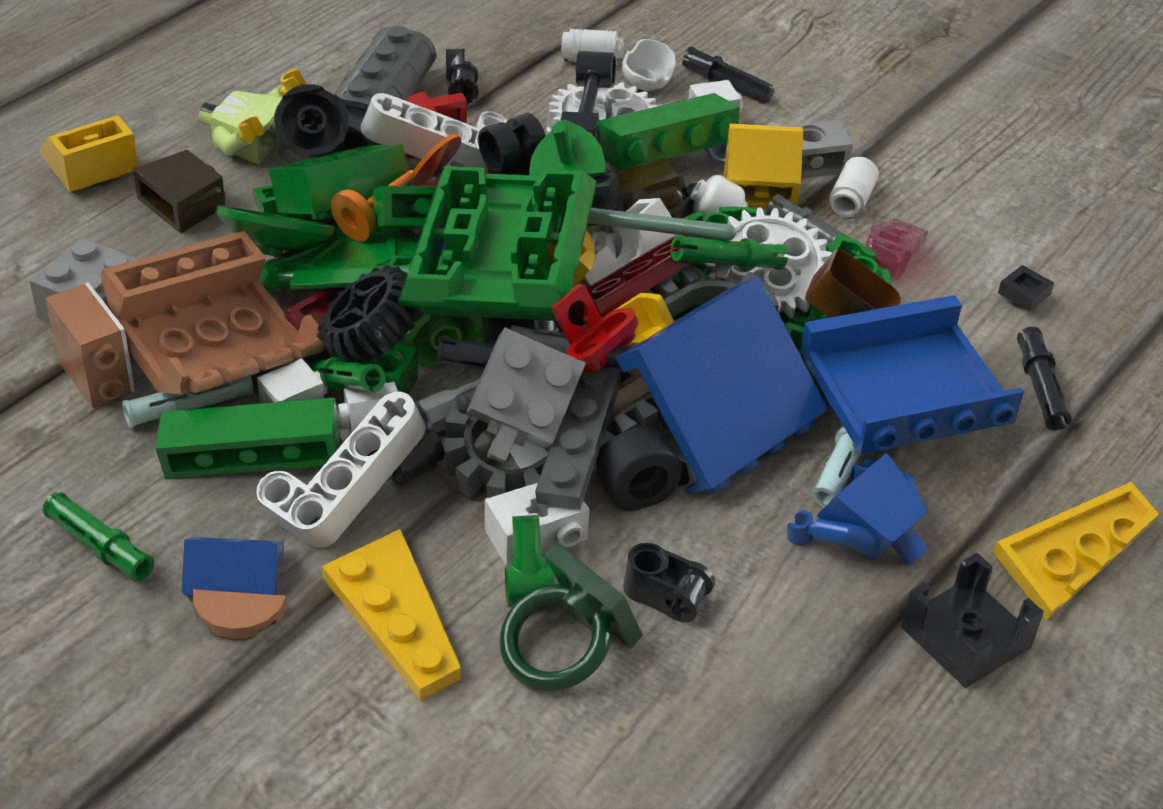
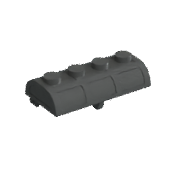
M403 26L385 27L379 30L371 44L357 60L355 66L346 75L334 94L342 99L345 106L358 108L366 112L372 97L378 93L406 100L412 96L437 59L435 46L428 37L420 32L406 29Z

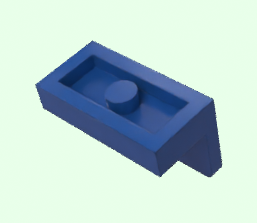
M206 537L184 539L182 593L193 596V589L276 595L278 561L283 560L284 541Z

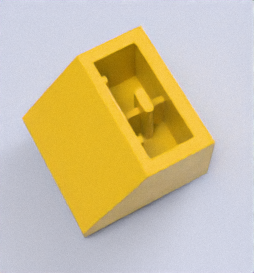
M118 115L49 136L40 147L41 156L69 192L86 189L91 185L112 178L122 177L127 173L133 172V169L138 167L134 133Z
M729 125L723 177L744 190L748 208L758 209L761 207L763 211H766L770 201L775 205L778 204L772 199L777 194L798 205L802 171L803 127Z

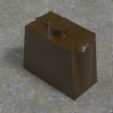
M189 150L178 152L133 169L137 199L180 234L216 213L217 205L226 206L223 177L211 165L204 163Z
M668 159L615 171L618 174L624 205L623 212L627 211L639 199L660 198L671 216L686 211L682 195L687 194L683 175L681 172L676 173Z

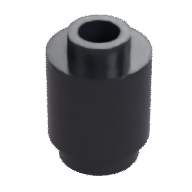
M425 430L422 439L387 480L391 479L399 485L437 467L438 462L444 459L445 452L442 442L434 430Z

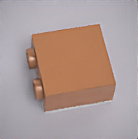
M88 282L46 297L45 300L58 361L90 406L95 408L135 392L125 329Z

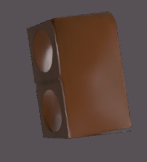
M837 247L813 275L805 300L829 318L897 306L900 304L901 297L893 286L842 248L838 250Z

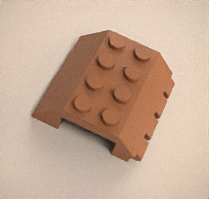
M245 231L102 269L101 277L108 306L125 329L128 351L158 392L181 395L188 392L198 393L222 385L223 381L232 382L259 373V370H268L292 362L294 358L301 359L325 350L323 343L318 338L320 332L317 328L319 325L311 315L304 316L298 331L285 319V313L260 283L259 278L266 257Z

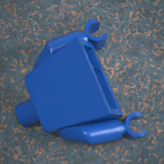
M887 453L878 460L873 457L865 459L863 467L858 464L854 465L852 482L817 514L819 519L813 522V516L810 512L801 510L795 515V524L789 523L787 525L788 539L795 545H806L814 538L817 541L837 544L863 554L869 560L877 559L885 550L892 546L910 565L929 548L911 529L927 513V508L920 498L913 476L901 472Z

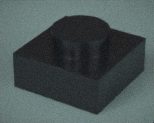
M1021 265L1000 282L998 293L1016 305L1030 311L1051 295L1054 282Z

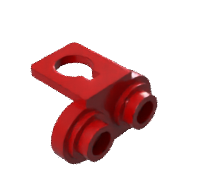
M578 284L552 307V311L570 345L566 350V354L585 362L583 371L586 373L601 369L607 363L606 356L615 347L629 344L636 337L635 330L639 320L634 310L631 308H620L601 318L585 285ZM575 301H580L584 307L583 321L585 326L582 329L579 325H573L569 321L568 311Z

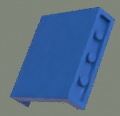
M759 276L731 287L615 357L623 373L635 368L639 369L697 481L685 488L687 494L705 490L707 495H711L724 489L730 484L728 477L735 472L737 475H740L759 465L757 459L763 453L770 455L788 445L787 437L791 434L797 436L809 431L816 426L814 419L828 410Z
M955 295L805 322L800 354L860 454L884 451L899 446L922 443L1015 423L1024 391L1022 388L1004 391L957 325L962 304Z

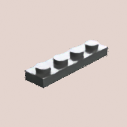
M602 367L591 373L582 371L555 439L551 444L535 490L537 504L581 509L622 381L621 369Z

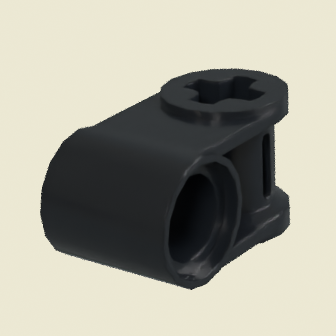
M640 543L632 547L628 554L623 582L625 594L633 601L643 603L663 612L676 621L691 622L695 620L700 611L699 602L703 596L710 594L715 586V577L712 572L701 563L687 560L663 549L657 544ZM691 575H694L695 578H694L693 581L691 582V577H690V576H691ZM683 602L684 607L680 608V605Z

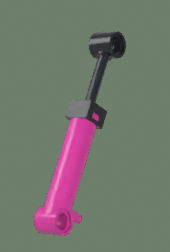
M578 52L576 84L579 87H584L578 112L562 111L560 119L583 127L596 138L599 144H601L599 113H593L598 89L614 88L616 80L615 52Z

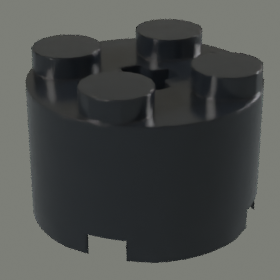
M305 84L290 89L283 96L274 113L272 135L277 151L286 160L287 164L342 151L349 127L347 108L340 97L324 90L322 86ZM310 124L311 128L316 130H310L308 127H304V125Z

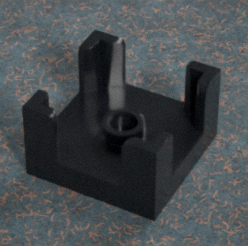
M978 553L973 554L960 563L954 586L933 599L929 600L927 598L929 592V585L927 583H923L911 590L901 628L965 689L1030 649L1044 613L1031 599L1027 598L1023 600L1018 618H1016L986 591L993 568Z

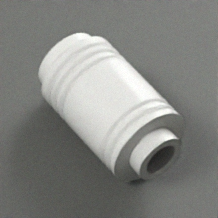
M570 29L569 32H563L562 59H568V62L576 63L579 51L615 52L616 59H622L624 40L623 38H618L617 31Z
M853 157L846 162L829 196L831 207L836 214L842 217H853L863 211L879 177L878 168L871 160L864 157Z

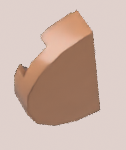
M193 589V606L196 617L210 628L212 634L228 639H243L257 636L256 631L269 626L273 621L274 624L278 623L288 606L287 596Z

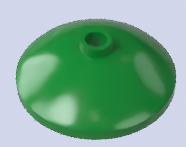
M217 205L216 215L233 233L245 231L256 245H259V250L264 255L282 257L283 250L308 249L326 241L334 234V226L228 206Z

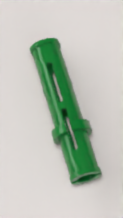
M676 235L671 243V248L681 249V252H671L672 259L678 262L690 261L737 265L741 270H752L755 267L782 270L788 261V257H776L778 253L788 254L784 244H762L750 238L741 239L740 241H725Z
M331 357L329 359L317 358L309 365L313 372L318 371L320 373L323 384L332 390L351 388L377 392L382 389L386 382L384 370L381 366H374V364L343 362L340 357ZM322 369H327L328 373H322L321 371ZM340 373L352 374V376H342ZM365 376L371 377V380H365Z
M55 492L45 500L42 508L43 514L95 551V556L105 565H114L134 582H137V580L143 581L152 572L154 559L130 542L129 536L122 530L111 529L90 512L76 504L63 492H60V494Z

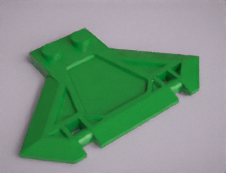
M336 224L334 234L326 241L308 249L290 250L283 253L282 257H273L265 260L259 281L267 291H275L281 287H290L291 290L348 287L349 282H355L361 274L367 275L376 267L381 269L386 265L391 267L398 266L402 271L408 273L420 235L413 232L415 228H376V232L369 239L359 242L351 239ZM445 249L442 250L438 262V266L435 272L437 275H439L440 265H445V263H443V254Z

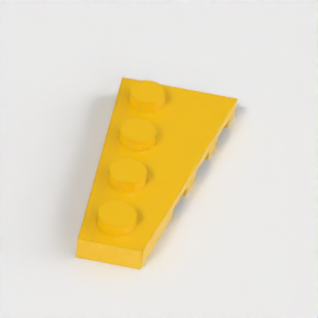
M1129 482L997 541L992 552L1026 596L1044 611L1043 617L1047 621L1148 529L1159 513L1135 485Z
M401 529L322 566V578L420 701L461 680L460 664Z

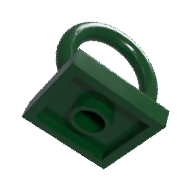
M557 542L544 556L559 584L537 588L518 600L508 612L500 632L501 656L509 672L521 683L542 691L568 689L589 678L600 667L607 655L611 633L630 649L643 636L625 596ZM552 603H562L581 624L592 630L590 646L578 662L566 669L553 672L535 669L524 660L520 653L518 645L520 630L526 619L537 609Z

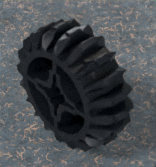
M386 265L381 269L376 267L367 275L361 274L355 282H349L348 287L344 291L338 292V297L328 304L329 310L322 314V322L317 328L320 332L319 340L332 357H340L343 362L369 364L373 358L381 359L385 352L394 350V346L399 341L405 340V334L415 328L414 321L422 315V312L415 307L404 308L399 305L398 300L407 276L405 271H402L398 266L391 267Z

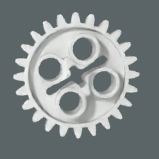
M620 82L618 85H614V88L598 89L593 113H599V120L657 107L658 105H655V98H647L648 92L636 93V86L627 89L624 88V82ZM568 84L567 90L558 89V95H552L548 109L549 126H553L560 121L562 111L578 112L584 87Z
M760 207L757 209L756 217H751L744 210L742 211L740 222L732 216L728 217V224L736 229V236L730 241L750 238L762 244H784L788 250V254L778 253L776 256L788 257L787 264L782 270L763 267L741 270L737 265H732L731 283L735 285L740 284L747 274L752 272L763 280V285L768 295L774 293L779 305L778 314L784 311L792 319L794 318L796 307L806 313L809 309V302L805 300V296L812 277L832 254L826 251V239L817 240L819 229L816 227L806 230V218L797 223L793 222V212L791 211L784 218L779 217L777 208L772 210L770 216H765L764 211ZM705 263L704 276H709L708 280L715 279V263Z

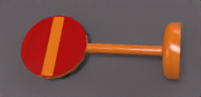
M456 133L442 139L421 159L414 170H409L388 186H404L409 182L414 186H418L431 180L441 171V166L445 167L454 157L461 145V137ZM348 189L342 190L332 197L330 204L332 215L337 225L351 239L359 242L366 241L376 232L377 219L373 210V196L366 200L358 192Z

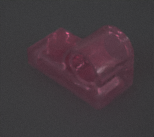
M894 218L872 226L866 246L877 254L876 263L881 269L887 268L890 277L899 279L909 262L912 250L924 245L928 231Z

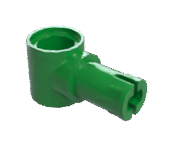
M539 515L512 516L513 558H510V565L505 566L507 607H513L523 596L537 588L555 584L554 573L541 552Z

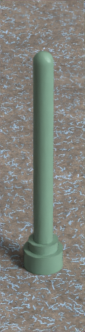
M591 208L588 219L589 224L730 241L736 236V229L729 224Z

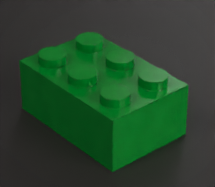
M403 144L361 146L269 168L278 213L293 214V218L298 219L311 217L312 220L333 216L330 207L331 199L338 192L348 189L353 190L368 200L373 196V188L388 186L408 172ZM409 182L404 186H411V183Z

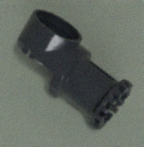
M446 49V79L450 82L448 95L463 93L467 100V105H469L470 102H473V99L476 100L478 98L479 89L476 84L478 70L471 62L465 61V49Z

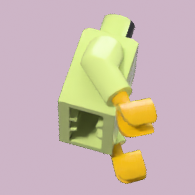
M292 69L285 73L280 79L283 85H279L269 94L234 91L219 106L204 103L199 112V120L203 124L210 125L213 145L227 156L236 155L252 163L260 164L275 147L272 131L277 105L290 89L305 85L306 83L299 70Z

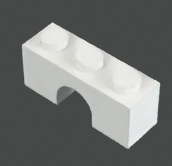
M660 198L639 199L625 211L671 217ZM616 227L623 239L620 255L616 259L607 245L594 246V265L578 284L585 285L587 288L676 234Z

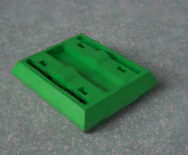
M445 166L440 174L405 279L406 281L398 300L399 305L404 308L415 307L422 314L557 321L552 307L572 290L596 190V181L584 171L543 170L539 176L485 174L484 167ZM445 244L446 250L443 254V263H445V265H440L439 275H435L438 262Z

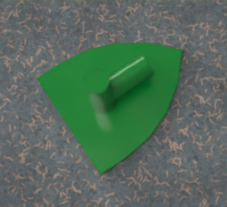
M560 120L552 126V130L538 144L531 158L529 175L539 176L543 170L584 171L590 177L606 175L602 147L596 138L583 127L567 120Z

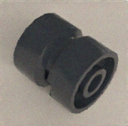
M525 113L510 118L506 123L499 122L482 128L478 134L479 151L487 168L494 174H500L518 167L519 164L531 163L533 153L546 134L539 120L533 114Z

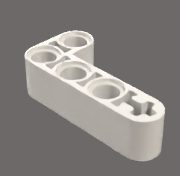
M378 93L370 101L361 124V131L368 139L382 145L403 144L406 154L420 159L442 139L457 133L461 137L462 142L452 159L468 167H485L488 170L479 151V131L484 127L499 122L506 123L507 119L496 112L485 111L481 113L474 127L392 95Z
M404 392L386 394L308 485L284 471H274L264 476L257 486L256 493L258 500L271 518L279 526L313 548H325L332 545L422 439L425 433V424L413 399ZM378 450L375 454L367 456L370 452ZM350 483L346 488L339 490L342 485ZM288 495L286 499H284L281 502H278L282 497ZM322 516L319 521L309 525L312 520Z

